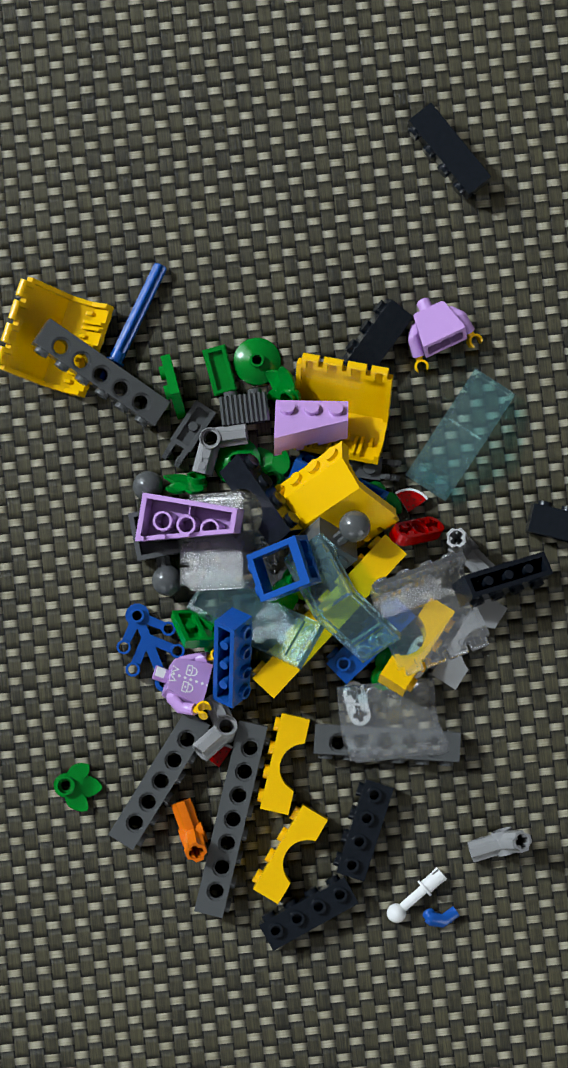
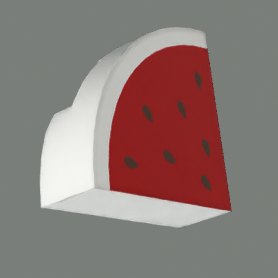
M405 488L395 492L407 512L428 500L425 494L412 488Z
M226 744L209 760L220 767L233 746Z

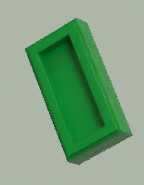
M225 344L202 350L214 397L224 395V392L238 391Z

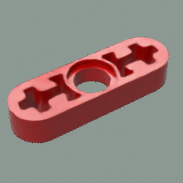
M434 517L395 523L390 531L389 538L399 546H410L433 541L440 537L444 530V525Z

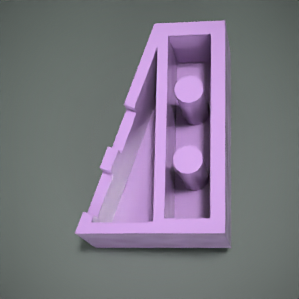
M276 400L274 456L281 455L282 451L296 448V451L304 449L306 445L314 443L322 445L348 438V401Z

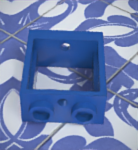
M294 535L246 555L248 570L252 574L255 583V592L261 602L275 601L322 582L307 535ZM289 547L300 580L273 591L263 557Z

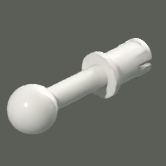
M436 867L425 879L417 881L420 886L400 904L394 903L388 907V919L393 923L402 922L406 917V911L426 893L431 896V892L446 881L447 878Z

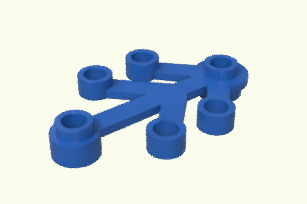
M133 604L127 609L125 617L128 627L123 639L117 643V651L120 654H127L131 651V641L137 629L141 636L133 659L126 666V673L129 676L134 677L140 673V665L146 651L154 669L156 666L163 667L156 647L171 653L174 658L184 656L185 649L183 645L172 644L153 636L147 625L160 629L164 635L171 636L176 632L173 622H164L150 616L149 610L142 604ZM135 611L141 612L142 617L140 620L133 618ZM171 624L173 631L166 633L164 631L165 625ZM123 642L128 644L126 652L120 650V644ZM176 646L182 648V654L179 656L173 653V649ZM131 665L137 666L138 670L135 674L129 672ZM155 680L156 688L162 692L163 687L159 681Z

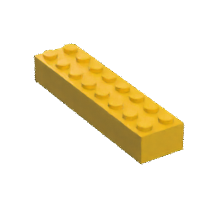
M386 534L382 538L378 535L367 546L370 551L365 556L362 553L358 556V560L352 564L354 568L348 574L344 571L335 581L338 586L332 592L327 589L318 599L321 604L316 609L311 607L303 615L302 618L305 620L299 628L294 625L286 634L289 639L283 645L278 643L269 652L272 657L267 663L262 660L252 671L255 673L252 679L273 698L278 695L407 555Z

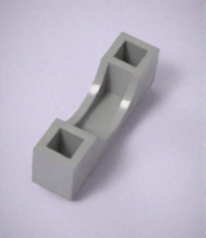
M491 599L484 600L485 603L471 608L466 616L461 615L455 624V627L458 629L454 636L449 635L442 645L445 650L440 657L436 655L430 663L429 668L432 670L429 674L452 689H457L469 670L462 658L463 642L476 629L496 628L508 609L497 601L491 602Z

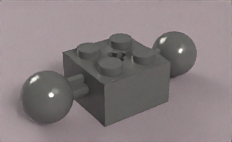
M153 471L141 472L133 481V491L140 500H142L143 493L161 495L163 492V481ZM140 511L128 513L137 561L143 562L156 559L157 569L152 576V585L156 592L161 595H174L180 590L183 578L181 572L171 565L170 556L187 553L184 538L145 542L135 541Z
M360 511L347 512L340 519L339 528L319 517L299 534L307 535L322 580L320 583L325 586L358 560L357 542L364 540L371 528L369 518ZM289 547L288 565L279 570L276 578L277 581L282 579L283 573L287 568L291 566L296 568Z

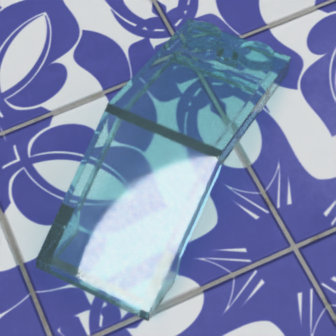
M475 368L406 473V476L446 501L514 398L515 393Z
M322 533L309 540L322 582L300 590L314 618L362 663L400 640L401 632L356 591L337 556V547ZM290 553L284 558V562L296 582L300 579L292 554Z
M210 566L186 607L212 624L232 607L251 615L253 628L251 646L300 670L325 628L321 623L278 603H271L270 601L261 602L254 590L237 581L230 574L213 566Z

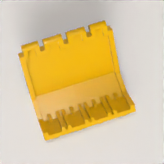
M35 278L20 279L15 295L21 297L20 301L14 299L8 316L9 319L14 321L13 324L6 322L0 340L6 343L5 347L0 346V370L43 387L85 398L90 385L84 386L74 379L76 375L69 370L63 372L54 365L56 361L49 356L45 359L34 351L36 347L31 345L46 321L51 318L100 353L108 325L112 319L114 307L73 296ZM56 341L54 343L56 353H64L65 345L63 342ZM76 355L74 358V364L78 368H83L85 365V359L81 355Z
M303 352L302 358H298L296 364L295 386L300 392L301 400L348 401V438L318 445V443L306 445L302 451L322 455L328 448L343 441L348 445L349 460L378 465L390 414L394 375L389 374V368L372 365L370 371L368 370V364L348 361L347 366H344L343 359L326 356L323 362H320V355Z
M343 441L328 448L324 454L311 460L307 466L298 472H294L290 478L275 486L278 493L284 496L289 509L298 516L299 523L304 530L319 517L339 528L340 519L347 512L360 511L369 518L371 528L368 536L364 540L357 542V549L364 545L365 541H370L382 533L383 529L386 530L399 521L396 515V508L359 481L349 464L348 445Z

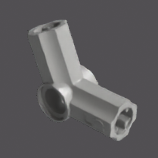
M246 423L214 428L208 427L202 430L199 435L200 442L192 471L213 476L220 448L249 444ZM210 432H215L217 435V441L214 445H208L206 442V436Z
M452 528L447 532L446 543L449 546L447 551L461 565L464 564L471 573L495 566L478 549V545L462 528Z
M213 694L204 699L212 708L210 711L207 710L213 727L192 745L196 754L206 762L226 744L234 741L238 726L229 707L213 700ZM223 726H228L232 729V731L229 733H224L220 730V728Z
M505 827L491 832V835L468 841L467 844L473 862H478L497 855L502 857L528 851L532 839L530 834H526L523 830H513L512 827Z

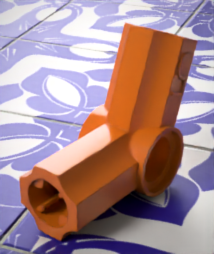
M191 797L171 804L187 859L195 862L204 860V856L207 853L206 842H208V838L202 822H199Z

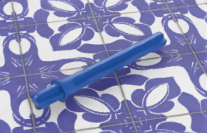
M155 263L110 356L106 357L119 367L124 366L122 362L167 271V268L162 264ZM102 371L100 375V379L102 380L105 379L104 371Z

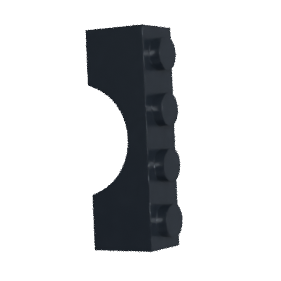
M251 453L237 454L219 473L232 491L249 490L256 495L262 507V521L258 530L269 546L298 535L304 530L299 523L298 516L289 509L284 496L278 493L273 486L272 479L260 467L259 460Z

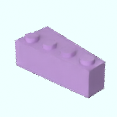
M143 493L135 541L145 542L241 534L245 509Z

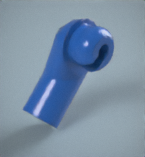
M454 906L442 914L435 913L432 908H428L423 912V918L427 925L440 928L447 926L460 917Z

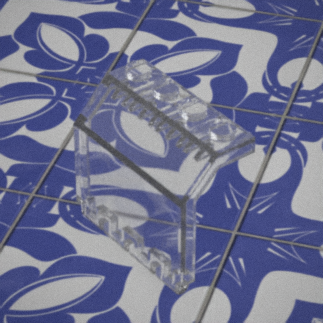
M243 491L189 494V499L186 500L245 510L241 534L180 539V541L189 542V544L180 545V564L189 565L188 567L180 568V586H188L190 591L236 588L255 590L253 576L248 570L246 555L269 546L258 530L262 521V507L256 495ZM278 552L263 557L271 586L279 580L278 574H275V565H279Z
M462 551L446 553L441 559L434 562L432 560L425 561L418 568L412 570L409 568L403 569L396 576L388 579L387 577L379 578L371 586L370 595L378 625L399 671L404 669L407 676L423 671V661L428 669L446 662L444 653H447L449 659L452 660L468 654V644L472 651L489 645L487 637H489L490 633L478 607L471 608L470 605L460 607L452 588V584L465 575L463 568L466 558Z
M433 678L418 679L411 692L406 691L403 697L381 683L337 687L342 740L350 761L363 763L373 762L374 759H378V761L398 759L399 756L412 758L422 757L423 754L428 756L442 755L449 751V742L438 722Z

